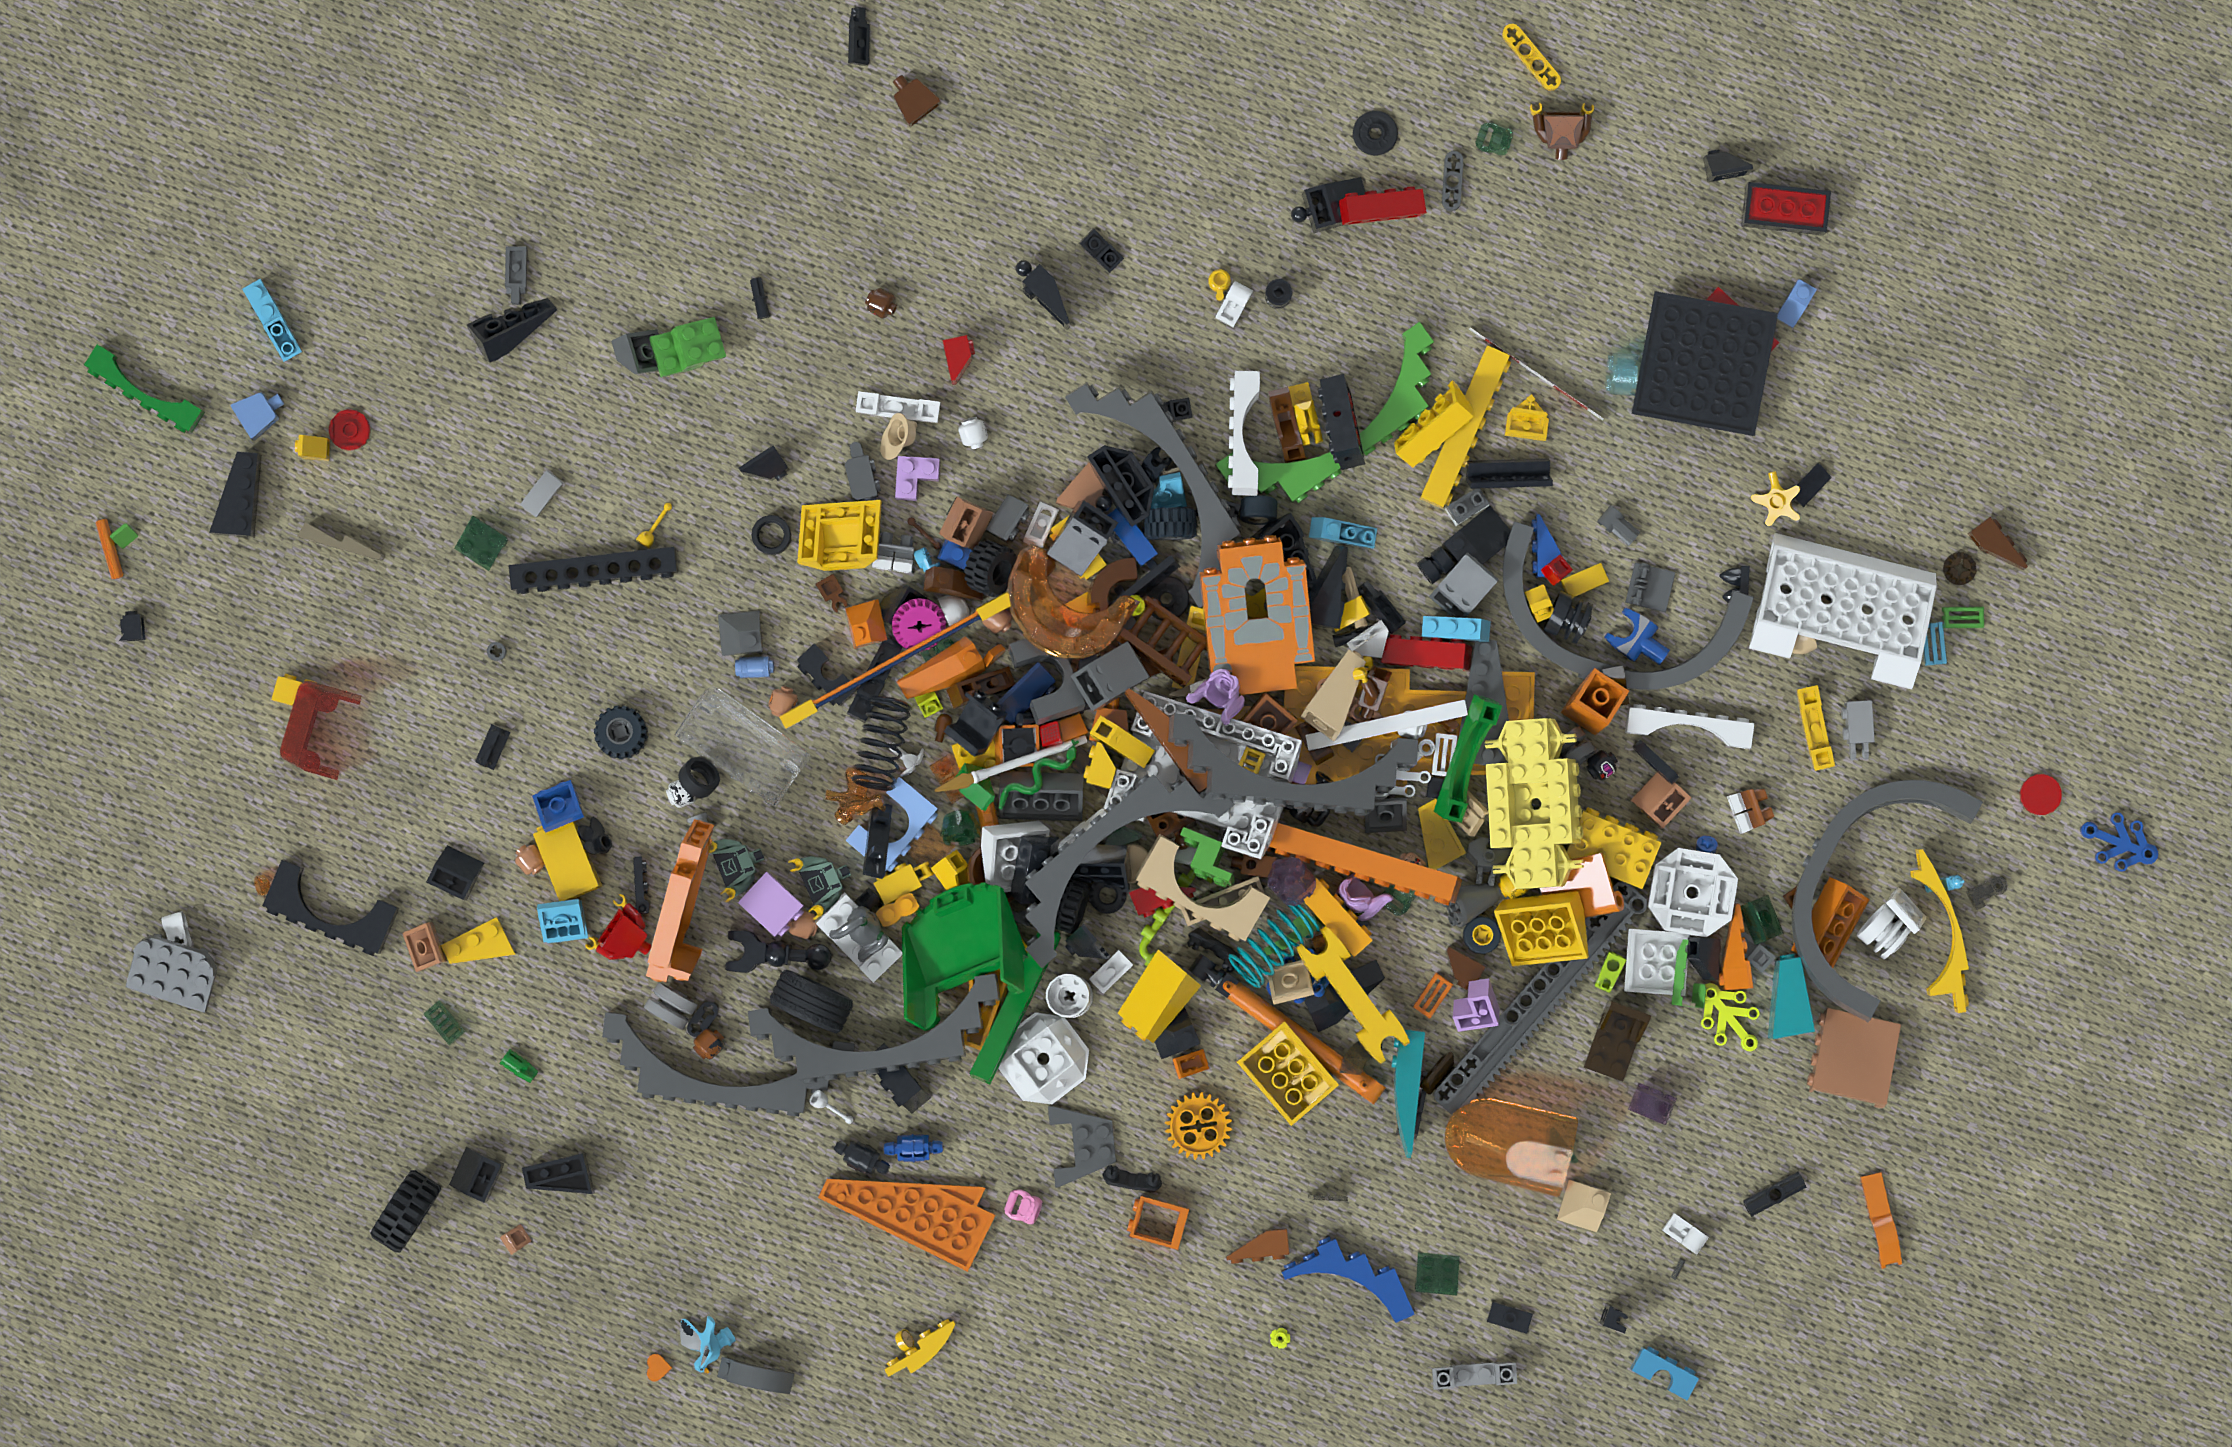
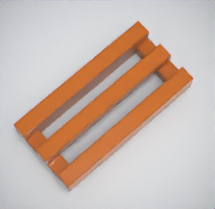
M1435 973L1413 1008L1430 1019L1453 984L1438 973ZM1439 979V984L1422 1008L1419 1007L1435 981ZM1445 983L1447 987L1428 1013L1425 1010Z

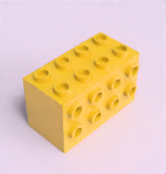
M1592 808L1582 809V817L1579 818V822L1583 828V838L1581 843L1566 845L1565 850L1569 858L1573 859L1603 853L1609 876L1643 889L1661 845L1658 836L1647 830L1641 833L1638 831L1639 828L1629 823H1625V826L1618 824L1619 820L1609 815L1603 818L1599 816V811Z

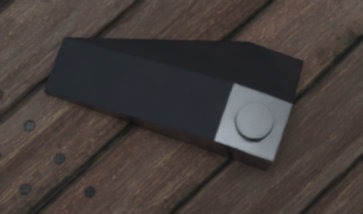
M546 298L524 304L520 311L504 310L505 315L493 318L492 314L485 315L467 324V328L482 355L491 363L510 353L553 315L557 308Z
M1288 513L1276 521L1266 524L1250 538L1264 540L1265 536L1271 535L1280 538L1284 562H1287L1288 558L1294 557L1304 561L1309 594L1317 580L1314 569L1311 568L1308 558L1309 552L1303 541V531L1292 514Z
M1346 546L1334 547L1308 594L1312 626L1340 629L1344 610L1341 592L1345 590L1346 584L1342 581V575L1345 574L1347 569L1348 547Z
M1084 924L1065 940L1068 943L1065 947L1072 956L1076 953L1078 957L1109 959L1111 957Z
M1377 960L1350 971L1367 995L1385 979ZM1330 982L1325 988L1323 996L1316 997L1311 995L1305 997L1304 1000L1318 1032L1337 1024L1350 1012V1009ZM1317 988L1315 992L1320 991L1321 988Z

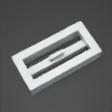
M1436 733L1431 775L1446 776L1445 764L1448 739H1452L1451 762L1456 748L1457 735ZM1440 738H1444L1441 769L1437 771Z

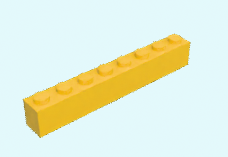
M1488 345L1486 346L1465 394V397L1472 405L1474 417H1472L1468 424L1459 428L1453 437L1445 440L1422 492L1421 500L1442 509L1444 505L1449 506L1453 497L1450 491L1453 485L1457 487L1462 475L1458 473L1461 466L1465 468L1467 465V461L1470 458L1467 455L1469 448L1474 449L1478 440L1475 434L1478 429L1482 430L1486 418L1483 416L1486 410L1490 411L1495 401L1492 399L1494 391L1498 392L1503 381L1500 380L1502 372L1507 373L1511 361H1508L1510 355Z

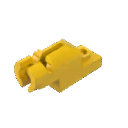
M1309 383L1288 387L1303 446H1310L1308 437L1310 432L1313 433L1316 444L1323 442Z

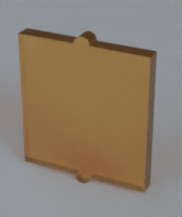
M928 824L922 836L912 842L910 845L911 849L907 853L916 861L917 865L928 861V866L931 870L955 846L944 838L943 833L940 834Z

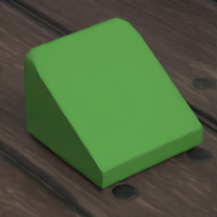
M124 523L110 537L124 549L138 537V534L129 524Z

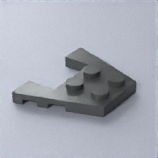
M1048 1106L1050 1125L1072 1124L1075 1167L1054 1169L1055 1188L1116 1162L1112 1120Z

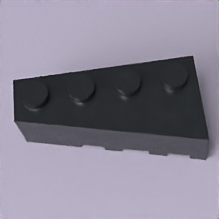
M250 452L236 453L209 533L213 535L255 538L262 455Z

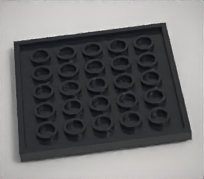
M1654 291L1631 414L1755 436L1778 313Z

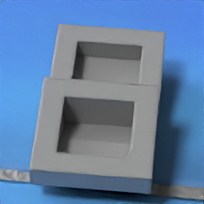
M547 470L520 505L533 516L538 517L564 482Z
M1746 932L1741 933V937H1745L1747 942L1745 958L1750 960V964L1763 973L1775 956Z

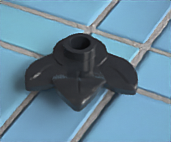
M591 817L589 826H578L579 837L585 842L583 848L589 854H606L612 847V841L605 834V829L597 818Z

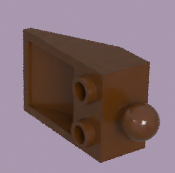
M1163 812L1146 816L1157 838L1159 834L1168 839L1175 837L1174 842L1179 845L1178 849L1185 850L1189 848L1183 842L1184 840L1180 834L1183 827L1191 829L1197 826L1195 819L1185 816L1181 820L1178 819L1180 814L1174 812ZM1163 823L1167 824V827L1165 829L1159 828V826L1163 825Z

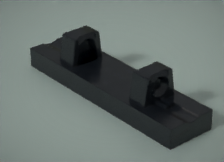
M1171 555L1160 564H1157L1153 559L1149 560L1146 564L1151 571L1126 591L1121 585H1118L1114 591L1119 597L1108 605V611L1115 618L1119 617L1126 611L1125 604L1130 596L1144 597L1181 566Z
M872 801L870 804L863 875L883 879L885 876L893 805Z

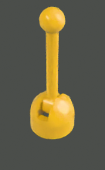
M671 503L664 504V510L651 529L641 532L636 538L637 542L650 549L654 542L652 533L667 511L672 509Z

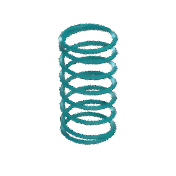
M1288 898L1286 900L1287 906L1297 917L1300 916L1310 931V935H1307L1305 938H1313V929L1300 909L1316 927L1315 932L1320 931L1319 924L1304 906L1295 899ZM1277 909L1276 913L1294 930L1300 940V944L1304 946L1303 938L1297 927L1283 911ZM1268 918V925L1284 939L1291 953L1289 954L1276 946L1261 928H1257V933L1275 950L1281 963L1267 956L1262 948L1250 937H1247V942L1265 959L1271 972L1258 966L1243 948L1237 946V951L1255 968L1261 982L1240 958L1229 954V961L1248 983L1256 988H1260L1265 983L1263 974L1274 975L1272 964L1283 966L1284 958L1282 955L1293 957L1294 949L1292 945L1295 947L1300 945L1286 937L1277 924ZM1235 961H1237L1250 975H1248L1245 971H1243V970L1235 963Z

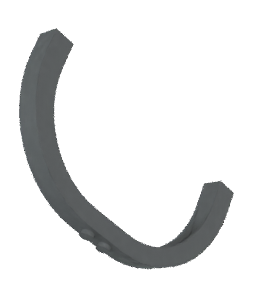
M1514 521L1504 552L1503 586L1509 610L1521 633L1542 655L1563 668L1579 673V678L1585 679L1594 668L1601 672L1602 669L1616 667L1568 651L1551 640L1538 626L1527 606L1523 590L1524 559L1534 527ZM1732 590L1718 630L1701 651L1685 662L1663 670L1640 672L1624 669L1627 688L1640 690L1669 688L1695 679L1708 671L1728 653L1744 627L1754 597Z
M1904 780L1883 784L1860 794L1838 812L1821 839L1816 838L1811 847L1815 851L1812 856L1807 855L1802 865L1805 867V870L1797 885L1792 906V932L1798 956L1801 957L1802 965L1811 980L1826 997L1839 1007L1866 1022L1871 1020L1881 1000L1844 980L1829 965L1820 951L1812 926V901L1816 885L1842 835L1858 819L1878 808L1900 803L1923 804L1943 810L1971 824L1983 802L1954 787L1926 780Z

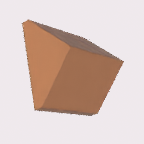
M433 922L425 923L402 933L416 972L447 962Z

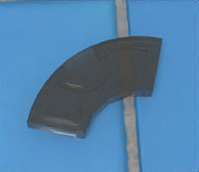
M1360 1041L1353 1044L1344 1055L1340 1066V1073L1360 1075L1364 1064L1373 1058Z

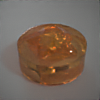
M263 874L255 876L254 885L257 893L260 896L267 895L270 888L269 880Z

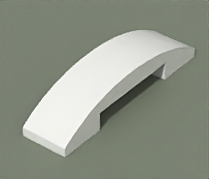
M858 391L856 412L892 418L896 413H902L910 421L938 423L941 402L899 398Z

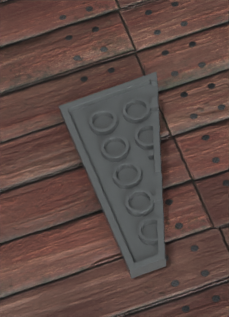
M1490 639L1489 642L1475 641L1465 696L1467 713L1474 694L1495 700L1502 705V709L1496 725L1491 727L1484 738L1474 764L1486 766V764L1508 763L1500 749H1486L1485 745H1492L1485 744L1486 740H1496L1499 738L1506 721H1509L1497 641ZM1462 716L1459 736L1463 728L1466 716Z

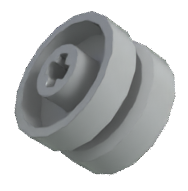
M658 982L653 992L663 1001L649 998L644 1008L667 1023L683 1030L688 1023V1019L679 1011L693 1014L698 1004L687 998L688 996L679 990Z

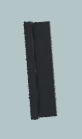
M1549 458L1467 461L1466 481L1471 489L1553 486V480L1550 476Z

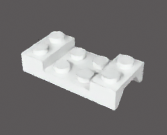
M844 892L837 903L824 915L816 919L815 923L830 938V931L836 930L848 922L849 915L858 906ZM849 934L840 939H832L873 983L902 956V951L888 937L887 944L880 951L866 958L864 962H860L858 960V953L862 946L853 941Z

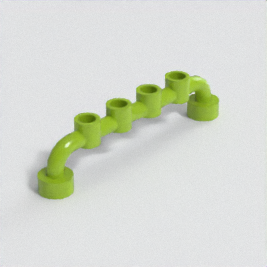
M1192 869L1187 875L1182 873L1177 880V884L1180 885L1179 887H1190L1196 877ZM1207 877V880H1205L1210 884L1213 883L1212 878ZM1175 906L1167 909L1159 907L1153 915V918L1156 920L1152 926L1147 924L1142 930L1141 935L1144 937L1140 942L1139 952L1146 961L1145 966H1148L1156 953L1153 951L1150 954L1147 947Z

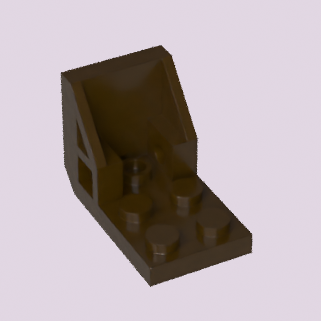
M1607 1001L1583 1068L1623 1082L1636 1044L1640 1042L1649 1024L1651 1015L1613 1001Z

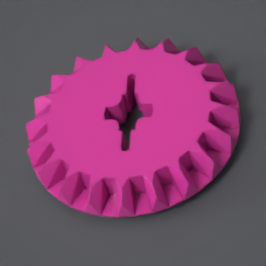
M913 599L905 602L898 608L892 621L893 634L898 643L905 649H909L946 629V619L943 611L937 604L927 599ZM917 621H921L922 624H926L921 628L922 630L918 631L917 627H913L914 625H917ZM938 642L926 648L925 650L931 649L933 646L938 645Z

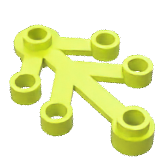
M1713 983L1705 984L1706 996L1701 1026L1704 1029H1711L1713 1027L1714 1021L1711 1016L1714 1005L1719 1011L1714 1043L1719 1046L1726 1044L1725 1029L1727 1021L1740 1037L1741 1047L1746 1051L1755 1050L1758 1045L1757 1038L1754 1035H1748L1734 1016H1743L1755 1020L1760 1015L1759 1010L1755 1007L1746 1009L1725 1006L1720 999L1744 1003L1747 998L1746 994L1743 991H1720L1719 987ZM1708 990L1714 991V996L1712 998H1709L1707 996ZM1738 993L1743 994L1744 998L1742 1001L1736 999ZM1752 1009H1754L1757 1013L1756 1016L1753 1018L1749 1015V1012ZM1705 1019H1709L1711 1021V1025L1709 1027L1704 1026ZM1719 1035L1723 1036V1043L1717 1042ZM1748 1039L1753 1040V1045L1751 1047H1748L1746 1045V1041Z

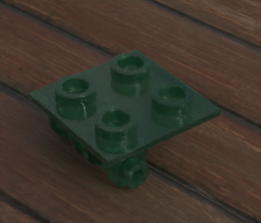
M472 516L454 549L489 571L508 540L505 535H502L479 518Z
M1418 1252L1415 1292L1457 1296L1460 1256Z

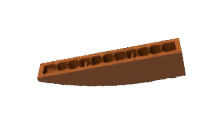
M1127 689L1125 695L1185 779L1198 794L1207 789V771L1206 773H1194L1192 769H1187L1188 744L1187 746L1180 747L1175 746L1173 742H1168L1169 717L1147 699L1131 689Z

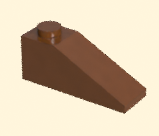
M936 566L925 571L924 591L979 601L983 600L984 595L971 589L966 584L965 573Z
M1008 666L958 682L946 691L953 709H956L968 703L969 699L965 696L968 691L978 689L989 697L1012 688L1016 683Z

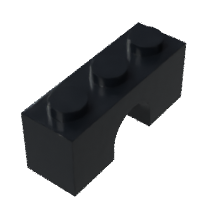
M814 643L797 659L799 663L798 669L804 675L809 673L813 678L811 683L819 691L823 688L826 693L849 682L850 680L844 674L835 680H827L823 677L822 668L830 659ZM855 687L829 702L833 706L836 703L841 706L858 689Z

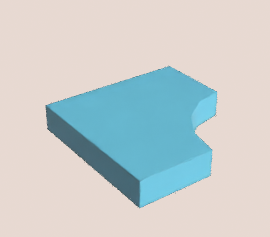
M1180 472L1160 476L1159 484L1153 492L1150 509L1187 507Z

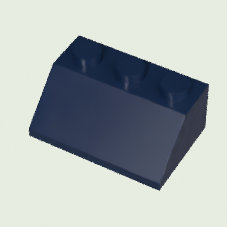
M1039 662L997 702L1002 707V710L1007 713L1005 719L1011 725L1016 723V715L1018 713H1025L1030 708L1031 700L1040 698L1044 694L1049 695L1056 688L1054 686L1056 680Z

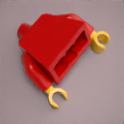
M619 894L623 898V902L618 904L616 900H613V903L616 906L623 907V910L618 909L599 939L595 936L588 937L594 942V946L585 944L587 949L592 950L595 948L597 953L609 960L624 959L626 957L633 958L637 951L646 955L652 946L645 941L648 934L645 931L646 925L641 914L630 903L627 904L626 896Z

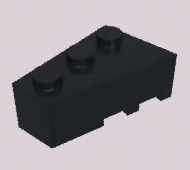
M883 1043L875 1051L888 1049L889 1047ZM899 1066L900 1070L887 1072V1068L879 1069L877 1074L882 1079L879 1083L886 1092L890 1090L894 1094L891 1098L898 1107L902 1105L912 1114L931 1098L905 1066Z

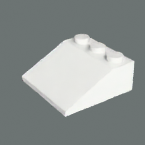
M1040 821L982 827L981 850L986 883L1000 886L1004 889V892H1010L1021 836H1049L1050 829Z

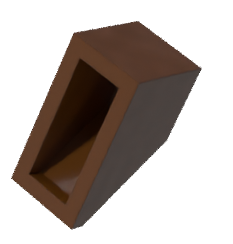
M1447 947L1446 953L1453 977L1458 981L1456 985L1468 990L1469 981L1479 980L1485 966Z

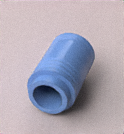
M769 656L740 657L739 660H735L736 676H740V678L770 677V674L774 673V661L770 660Z

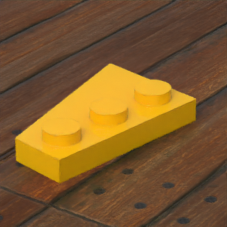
M1437 799L1418 808L1428 868L1434 870L1466 854L1449 820L1443 819L1434 812Z

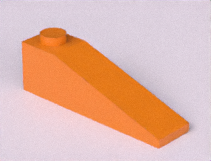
M965 636L896 682L905 698L910 699L974 678L986 669L974 643Z

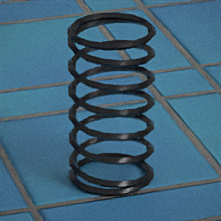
M872 696L868 701L873 706L894 712H905L907 716L893 717L875 711L865 712L866 716L877 720L897 722L904 729L892 731L871 724H864L862 727L870 732L893 735L899 738L901 742L889 744L862 737L859 740L867 745L890 748L896 751L898 756L885 757L862 750L856 753L863 758L887 761L896 768L882 770L865 764H855L854 767L864 772L884 774L890 777L893 782L868 775H855L851 779L855 784L862 787L891 791L896 788L894 784L897 783V780L890 773H895L900 769L894 760L902 757V752L897 747L905 743V739L900 734L908 730L907 725L903 721L911 717L909 711L912 710V707L907 702L899 699ZM858 779H867L881 783L866 782Z

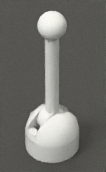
M820 1090L813 1093L810 1098L811 1105L816 1108L827 1107L845 1119L847 1124L853 1122L852 1116L845 1115L828 1103V1097Z

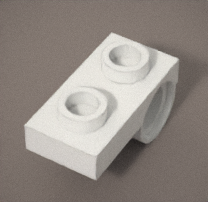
M1234 281L1215 318L1234 328L1253 290Z
M1673 1213L1662 1231L1696 1255L1709 1238L1675 1213Z

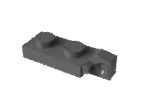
M506 247L505 288L506 293L511 294L512 305H521V294H526L527 247Z

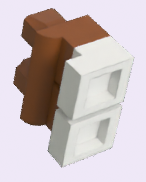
M1764 788L1750 789L1727 796L1733 814L1751 808L1750 811L1734 816L1740 834L1766 824V821L1774 817L1771 807L1760 810L1758 802L1768 799Z

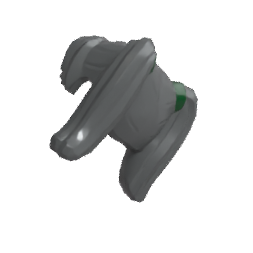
M864 906L855 908L849 915L848 922L836 930H831L829 933L831 939H840L849 934L853 941L861 945L862 948L858 953V960L860 962H864L866 958L880 951L888 942L887 935L881 931L876 914Z

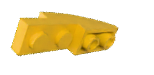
M946 1319L937 1324L939 1328L933 1332L928 1329L919 1334L920 1339L917 1340L920 1349L917 1350L915 1346L905 1352L906 1356L899 1360L896 1357L887 1362L888 1367L884 1370L888 1377L905 1367L908 1368L911 1374L930 1361L951 1335L956 1324L955 1320L949 1321V1319Z

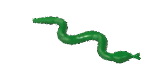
M1071 740L1073 746L1067 751L1066 762L1061 763L1051 758L1037 760L1032 769L1035 781L1033 786L1029 787L1020 783L1008 784L1001 793L999 809H1003L1008 793L1011 790L1029 795L1037 793L1043 786L1041 767L1049 766L1058 770L1069 768L1076 758L1077 750L1075 745L1079 741Z

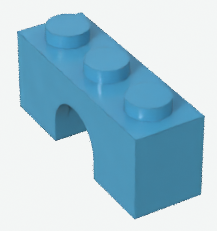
M1650 1346L1647 1349L1641 1347L1630 1370L1648 1380H1651L1654 1373L1658 1370H1667L1671 1376L1667 1390L1688 1400L1699 1380L1698 1377L1694 1376L1696 1371L1687 1366L1684 1369L1676 1366L1678 1362L1668 1356L1665 1359L1659 1357V1351Z

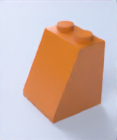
M1594 668L1570 696L1561 713L1593 735H1596L1609 725L1629 690Z

